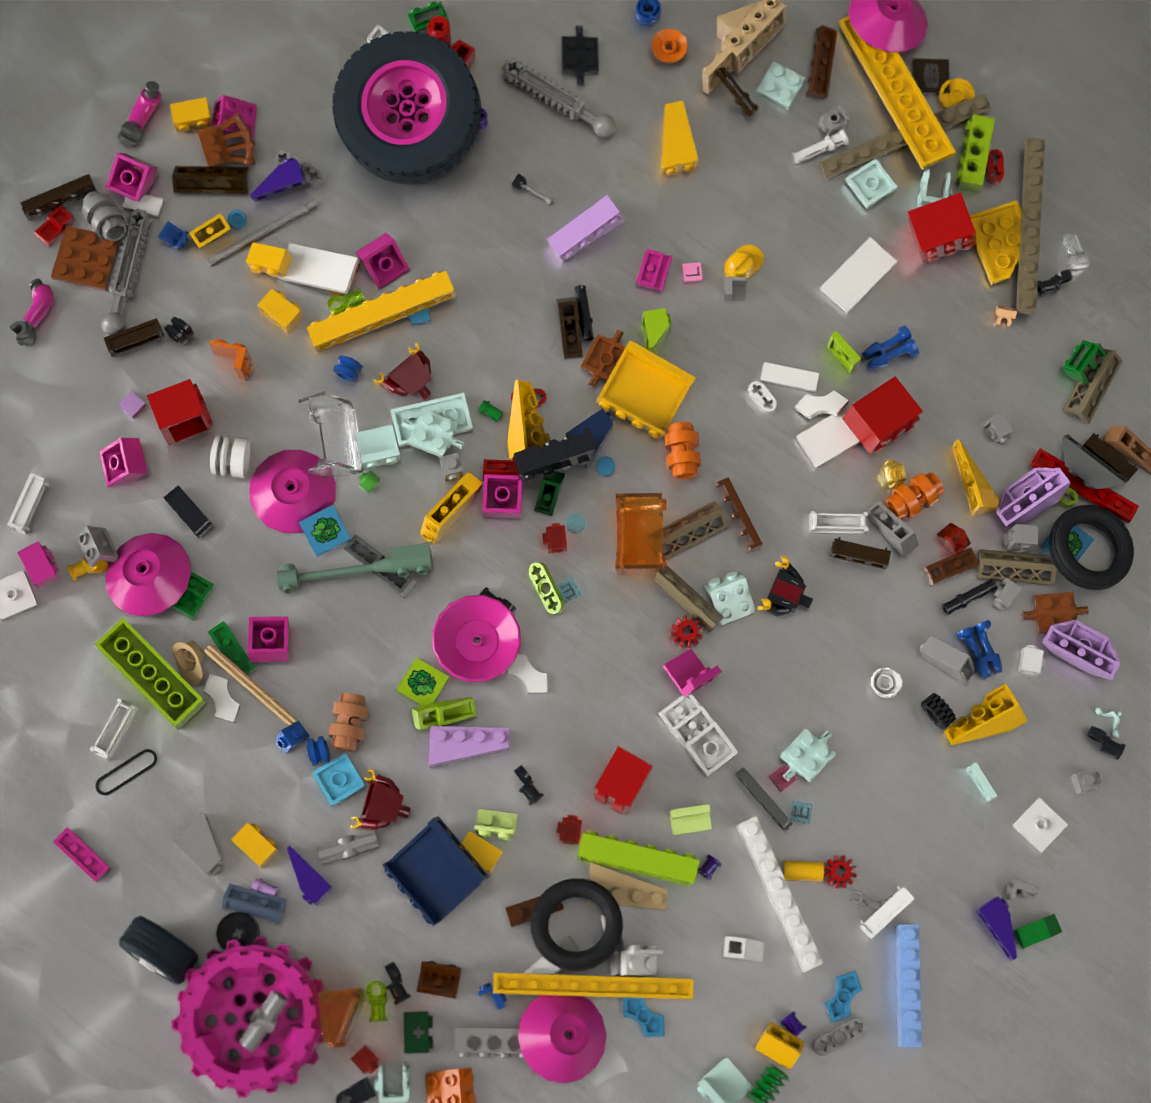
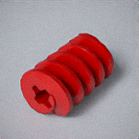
M442 16L432 17L427 26L428 37L431 35L450 46L451 33L449 21Z

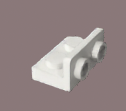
M628 946L629 950L620 951L621 975H657L656 955L663 954V950H656V946H644V950H641L640 946Z

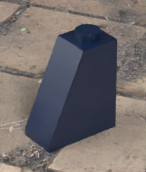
M603 409L565 433V437L571 433L577 436L584 433L583 429L590 428L596 451L590 463L585 465L586 468L591 466L613 429L614 419L609 412L605 413Z

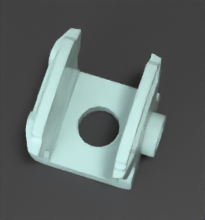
M926 169L921 177V190L917 195V205L921 207L951 196L952 189L949 188L951 173H947L944 178L942 198L926 196L930 170Z
M403 1062L402 1093H385L384 1063L379 1064V1079H375V1092H379L380 1103H405L409 1100L411 1085L408 1083L410 1066L407 1065V1062Z

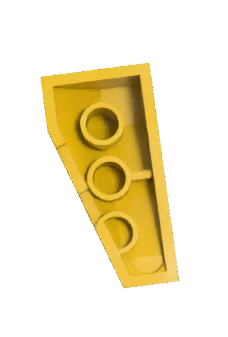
M515 381L508 433L509 459H512L515 452L539 445L541 448L546 442L550 441L549 434H545L542 425L544 422L543 416L540 417L537 410L538 401L531 382Z
M956 440L952 446L972 517L994 512L999 505L997 494H994L993 488L961 441Z
M1006 683L984 696L985 700L979 705L975 704L967 716L960 717L944 731L951 745L1011 731L1028 722Z

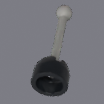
M517 174L511 185L517 190L526 188L544 199L547 204L553 203L551 197H546L528 186L526 178Z

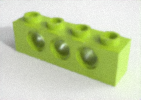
M973 114L971 120H967L965 131H968V135L964 137L962 144L965 151L964 154L961 153L959 164L962 167L961 170H958L956 181H959L958 188L980 192L984 182L995 118ZM974 134L980 135L981 138H976ZM971 151H976L978 155L972 154ZM968 168H973L975 172L969 171Z

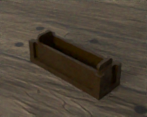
M155 318L104 337V341L111 357H117V354L157 339L161 341V338L165 336L158 319Z
M1093 433L1083 446L1129 480L1138 470L1135 467L1136 464L1132 465L1102 441L1098 437L1099 434Z
M841 537L835 538L832 543L831 558L884 570L889 565L891 551L887 550L886 547L884 550L843 541L840 540Z

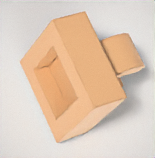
M996 305L997 324L1000 325L1001 319L1006 318V325L1010 326L1011 318H1016V309Z

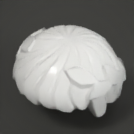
M883 667L873 673L871 684L878 696L891 698L902 690L903 679L901 674L895 671V669Z

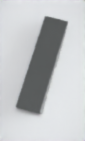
M356 534L343 548L362 565L371 564L385 558L383 554ZM371 571L404 599L417 585L410 576L401 578L398 577V573Z

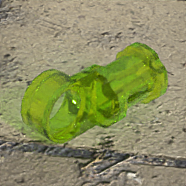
M358 288L356 292L347 296H332L327 304L332 314H340L345 312L347 308L357 306L366 300ZM333 303H342L339 308H332Z
M372 981L366 989L369 996V1004L371 1005V1018H369V1021H387V1017H385V1004H387L386 986L380 981ZM376 984L381 987V993L378 996H374L371 992L372 987Z

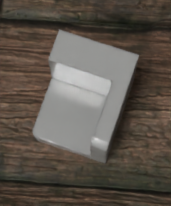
M725 277L723 301H745L747 277Z

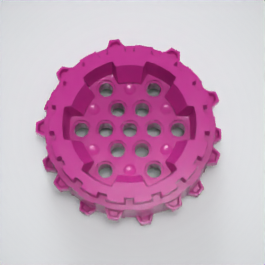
M257 937L252 945H241L237 939L228 941L226 950L222 953L212 949L206 953L207 961L200 969L189 968L184 975L189 984L186 990L179 991L177 1000L180 1002L179 1016L171 1020L172 1029L181 1034L182 1044L180 1048L183 1054H187L193 1061L191 1073L196 1078L206 1075L212 1079L211 1081L215 1082V1087L221 1090L225 1087L234 1088L238 1098H247L251 1090L257 1089L265 1090L268 1094L276 1092L278 1083L282 1081L292 1086L299 1081L298 1071L301 1066H304L306 1063L314 1065L319 1059L315 1048L318 1043H323L327 1040L328 1033L324 1030L323 1025L324 1017L332 1013V1004L323 1001L321 995L325 987L322 979L314 978L310 972L313 962L308 957L298 960L290 953V946L281 943L278 947L269 946L266 937ZM268 973H272L275 976L274 984L266 983L265 976ZM227 977L234 979L235 985L233 988L225 986V979ZM272 990H277L288 998V1002L278 1015L277 1024L273 1031L269 1033L268 1038L261 1041L256 1051H249L240 1044L238 1033L240 1030H247L250 1025V1021L247 1018L248 1012L255 1011L264 1004L257 1001V993L263 992L268 998ZM238 994H243L246 997L244 1005H239L236 1002ZM290 1007H295L298 1010L297 1018H291L288 1015ZM229 1013L236 1014V1023L231 1024L228 1022L227 1015ZM210 1014L214 1015L217 1019L214 1026L207 1023V1017ZM272 1045L280 1047L279 1055L274 1056L271 1054L270 1047ZM234 1048L239 1051L240 1056L238 1059L230 1057L229 1052L231 1049Z

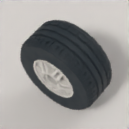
M143 916L134 918L131 922L132 924L128 926L123 933L124 935L119 939V946L153 973L176 985L183 983L186 979L184 975L188 969L194 968V965L198 962V954L173 933Z

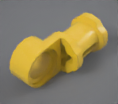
M81 558L80 562L73 565H67V569L74 581L77 580V577L86 573H100L109 567L107 561L99 560L94 567H90L85 558Z

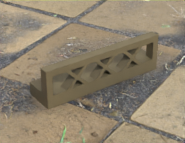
M1104 349L1107 355L1098 363L1099 355L1095 354L1093 358L1097 363L1096 375L1089 378L1090 372L1094 370L1086 367L1083 373L1088 382L1085 384L1078 381L1063 409L1065 413L1078 415L1083 422L1090 423L1122 363L1116 351ZM1089 385L1087 391L1080 393L1083 387ZM1080 400L1077 409L1071 408L1075 402Z
M714 501L648 535V537L655 546L660 560L664 561L729 526L722 508ZM720 517L722 524L716 527L711 526L713 521ZM705 527L702 534L699 536L695 535L697 528ZM684 535L688 536V539L685 543H678L680 537ZM666 544L672 545L668 552L662 553L660 547Z
M979 549L978 578H992L993 580L1008 578L1013 582L1054 585L1057 568L1049 555ZM984 565L993 566L995 569L991 573H983ZM1006 567L1014 570L1009 575H1004L1001 571ZM1030 569L1033 573L1025 577L1020 572ZM1044 571H1052L1050 579L1041 578L1039 574Z
M669 566L664 567L655 575L654 581L687 612L694 616L697 621L699 620L709 632L713 631L724 618Z

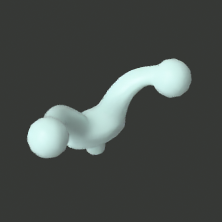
M1097 707L1095 709L1096 714L1114 717L1112 735L1118 738L1120 732L1117 731V726L1121 722L1119 716L1122 713L1118 712L1116 714L1114 711L1103 712L1102 708Z

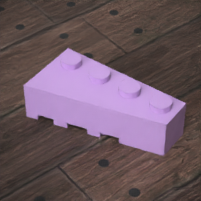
M430 726V768L509 751V728Z

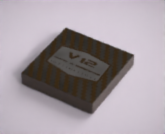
M913 58L912 77L923 95H939L942 85L950 79L949 59ZM950 83L945 87L943 93L950 94Z

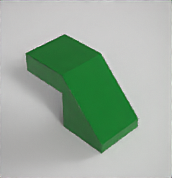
M1055 914L1014 930L1022 949L1062 933Z

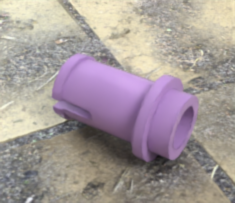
M262 878L255 879L251 889L275 896L278 887L262 881Z

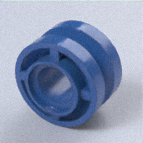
M638 0L635 11L637 21L645 26L656 24L661 15L660 2L658 0ZM649 9V10H651L652 12L647 13V12H645L644 10Z
M339 356L337 359L339 365L334 366L333 372L342 379L357 381L359 375L356 372H361L363 366L351 357Z
M319 736L317 741L313 738L307 739L308 756L313 766L318 765L320 760L323 763H329V749L324 736Z

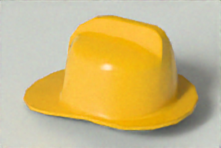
M754 245L741 246L726 260L724 265L725 275L727 277H747L748 280L763 265L764 256L762 251Z

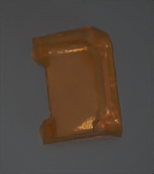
M662 493L616 494L617 559H615V570L617 575L663 571V567L667 566V557L663 555V510H667L666 499H663Z
M359 988L319 992L322 1043H328V1047L337 1048L345 1047V1043L350 1041L366 1001L365 990Z

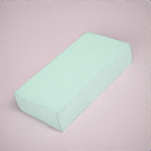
M977 762L966 768L987 802L997 797Z

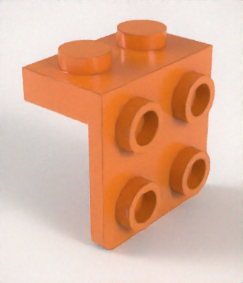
M222 339L210 340L209 345L213 353L217 356L235 359L233 368L238 378L246 380L247 375H250L252 372V359L247 348L240 343L228 344Z
M472 1068L426 1073L427 1103L476 1102Z

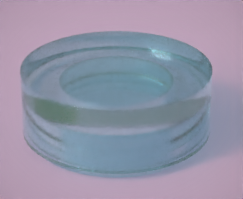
M571 514L566 520V527L571 533H580L585 527V519L580 514Z

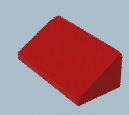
M484 459L483 482L484 474L518 476L513 460Z

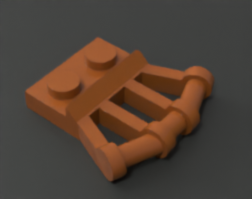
M239 112L220 125L198 130L208 167L231 161L249 165L255 163L253 154L256 144L251 137L252 131L241 119L242 116ZM233 123H236L240 130L228 133L223 131ZM244 136L245 142L228 146L226 139ZM246 148V156L230 154L231 151Z

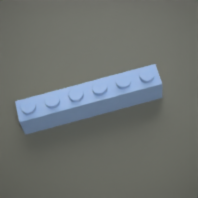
M898 924L895 926L898 1048H921L919 925Z

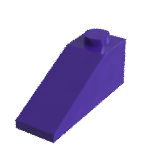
M294 158L283 161V164L278 165L250 194L251 199L257 202L307 184L301 163Z
M289 845L287 851L300 890L304 893L302 898L309 905L314 903L317 906L334 888Z
M997 896L975 911L1009 961L1017 958L1011 916L1008 911L1009 906L1003 898L1000 899Z

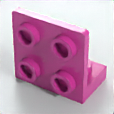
M222 95L214 102L212 126L224 123L239 112L242 116L241 119L248 128H251V137L253 139L257 105ZM233 123L223 131L228 133L240 130L236 123Z
M692 649L663 665V668L684 697L709 684L722 672L718 665L712 669L710 667L705 668Z

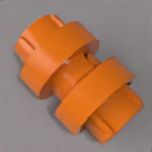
M690 422L673 423L669 425L668 434L664 436L665 448L672 452L666 456L667 468L672 470V476L675 479L694 478L698 474V467L701 466L700 452L694 451V448L699 446V434L694 431V426Z
M929 472L926 475L919 473L910 479L909 487L906 484H901L893 489V495L888 497L887 504L890 511L901 520L905 517L912 519L921 513L922 505L930 508L938 503L939 496L943 495L944 487L934 473Z

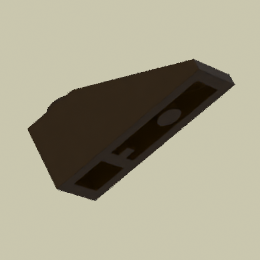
M575 297L556 299L564 358L583 356L577 300Z

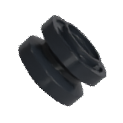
M174 316L171 319L172 325L167 324L164 329L174 341L185 345L188 342L186 337H192L194 332L185 321Z

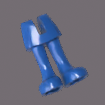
M905 325L901 326L898 329V333L891 339L881 344L875 342L861 353L865 360L877 356L867 363L870 370L886 367L889 361L903 354H910L913 358L920 356L917 344L912 339V335ZM901 342H906L902 346L885 353V351L891 348L892 346Z
M990 620L957 632L958 638L964 640L970 647L976 661L973 664L983 679L991 677L987 662H989L995 675L1002 673L1000 656L994 652L987 637V631L991 627ZM974 632L982 645L985 656H983L976 643Z

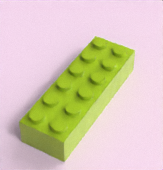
M124 618L94 644L177 730L206 704V701Z
M587 830V833H582L577 860L591 862L691 887L695 884L700 861L695 859V855L684 853L681 856L676 854L677 851L671 849L660 851L656 850L657 846L645 844L642 847L638 846L636 841L626 840V842L618 841V837L606 835V838L598 836L599 833Z

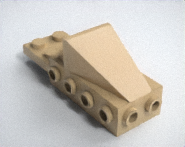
M762 0L717 17V38L721 40V51L715 56L714 61L711 64H707L702 71L704 92L709 95L721 82L716 75L717 70L721 72L719 69L725 66L729 73L733 70L739 74L785 26L786 5L781 0Z

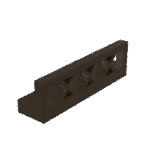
M175 166L172 174L173 192L248 194L249 167Z
M87 174L22 201L20 204L23 213L28 221L55 210L59 205L62 207L83 199L87 194L97 190L90 175Z

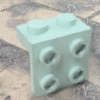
M392 425L369 429L356 434L364 469H374L380 465H392L401 461Z
M739 571L729 572L725 577L720 579L714 578L707 584H704L706 592L712 599L714 608L724 616L720 624H727L755 612V606L746 578Z
M724 1058L697 1082L699 1093L704 1098L708 1097L712 1103H737L752 1088L751 1084L728 1058Z

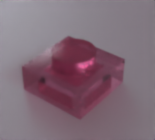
M786 764L768 776L780 792L797 780L795 776L789 781L784 779L783 774L789 770Z

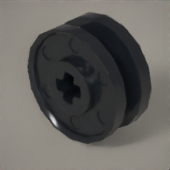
M242 912L229 913L222 918L217 926V941L224 950H226L227 942L235 939L241 945H252L256 938L260 937L259 925L255 918L249 914ZM236 928H238V930L243 931V933L240 934L241 938L239 939L237 936L234 937Z

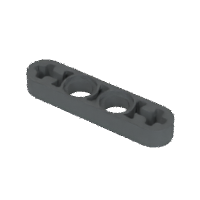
M742 767L735 774L738 780L778 826L787 832L793 826L791 820L750 773Z

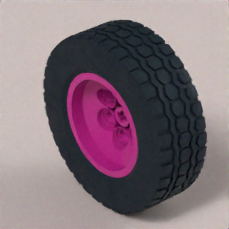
M413 31L381 35L382 37H376L370 40V43L362 45L360 50H356L351 55V59L346 61L343 66L344 69H341L337 77L338 81L335 83V93H333L332 100L334 104L332 105L334 123L340 139L351 155L362 167L372 174L388 181H398L399 183L409 184V182L413 184L421 183V181L433 180V177L438 178L444 175V172L452 170L454 165H458L463 160V156L467 155L471 149L470 146H473L476 139L475 135L478 134L479 123L481 122L479 91L464 60L445 42L431 35L428 37L427 34L420 32L416 34ZM413 89L412 94L408 96L405 95V91ZM392 98L397 99L394 105H389V101ZM423 98H429L426 104L420 103ZM407 108L411 109L410 113L406 111ZM423 116H429L426 122H420ZM391 117H397L394 123H389ZM407 125H412L413 128L411 131H404Z

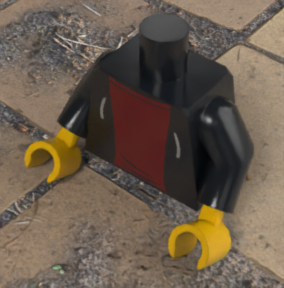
M779 556L782 558V564L775 562V565L782 567V569L779 570L768 597L759 599V601L763 602V606H758V610H765L774 616H784L794 613L798 605L809 609L813 598L803 594L806 588L803 578L790 564L788 557Z

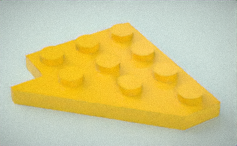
M1017 200L970 215L976 231L975 247L991 285L1009 280L1019 259L1021 208Z

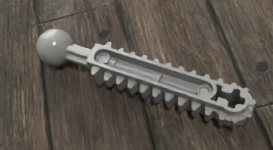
M516 59L506 60V63L502 66L504 79L506 78L508 82L513 81L515 86L519 85L521 90L526 89L527 93H533V97H539V101L544 100L546 105L548 103L551 104V108L556 107L557 111H562L564 116L569 115L570 121L573 119L578 121L580 118L593 125L595 133L602 138L610 137L614 134L616 130L615 120L610 115L603 114L598 116L586 109L583 97L577 99L576 94L572 96L571 92H566L564 87L559 88L558 84L554 85L552 80H546V76L541 77L539 72L537 74L534 73V69L529 70L527 65L523 66L522 62L516 61Z
M136 209V211L129 213L130 216L127 219L129 225H126V231L128 232L124 235L126 239H122L124 246H120L122 252L118 253L121 259L116 261L119 266L115 267L117 272L113 274L115 280H111L113 286H109V290L114 297L111 312L104 315L101 321V327L108 335L123 331L125 328V320L121 316L124 303L134 296L131 291L135 289L133 283L137 282L134 276H138L136 269H140L138 262H142L140 256L144 254L141 249L145 248L143 242L147 241L145 235L149 234L147 228H150L151 218L145 210Z

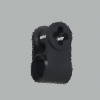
M366 1077L340 1092L336 1097V1103H340L342 1095L351 1097V1100L348 1101L349 1103H363L376 1096Z

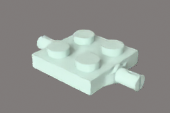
M422 409L415 423L405 418L401 426L412 430L408 445L439 457H443L451 445L460 449L463 448L464 441L454 438V433L458 426V423Z
M805 729L780 754V758L790 768L783 774L784 779L789 781L795 774H798L810 782L835 757L836 753L826 745L832 734L829 731H825L819 738Z

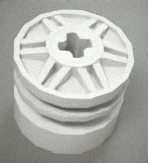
M216 435L210 451L211 474L218 475L220 471L221 476H225L228 468H230L232 477L246 478L251 453L250 439L237 437L233 445H231L229 436H226L223 441L222 435Z

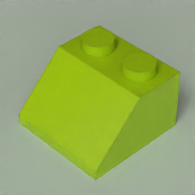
M666 308L643 311L641 325L646 349L654 354L667 338L668 331H670L671 317L670 314L666 313Z

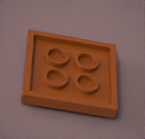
M66 226L51 278L57 281L107 291L121 239L109 241L108 239H101L93 231Z

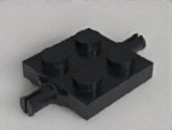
M578 25L575 27L576 36H562L561 38L562 73L577 75V85H580L581 79L582 86L584 85V75L598 74L599 72L598 37L583 36V26L580 25L579 28Z

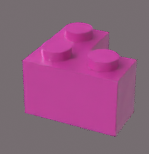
M37 541L17 552L34 586L38 590L60 579L57 575L59 569L53 561L55 558L46 545L42 546Z

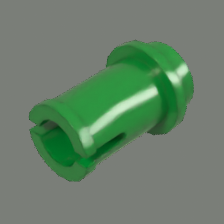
M484 400L478 409L481 411V414L485 413L496 422L499 421L503 414V411L491 405L489 400Z

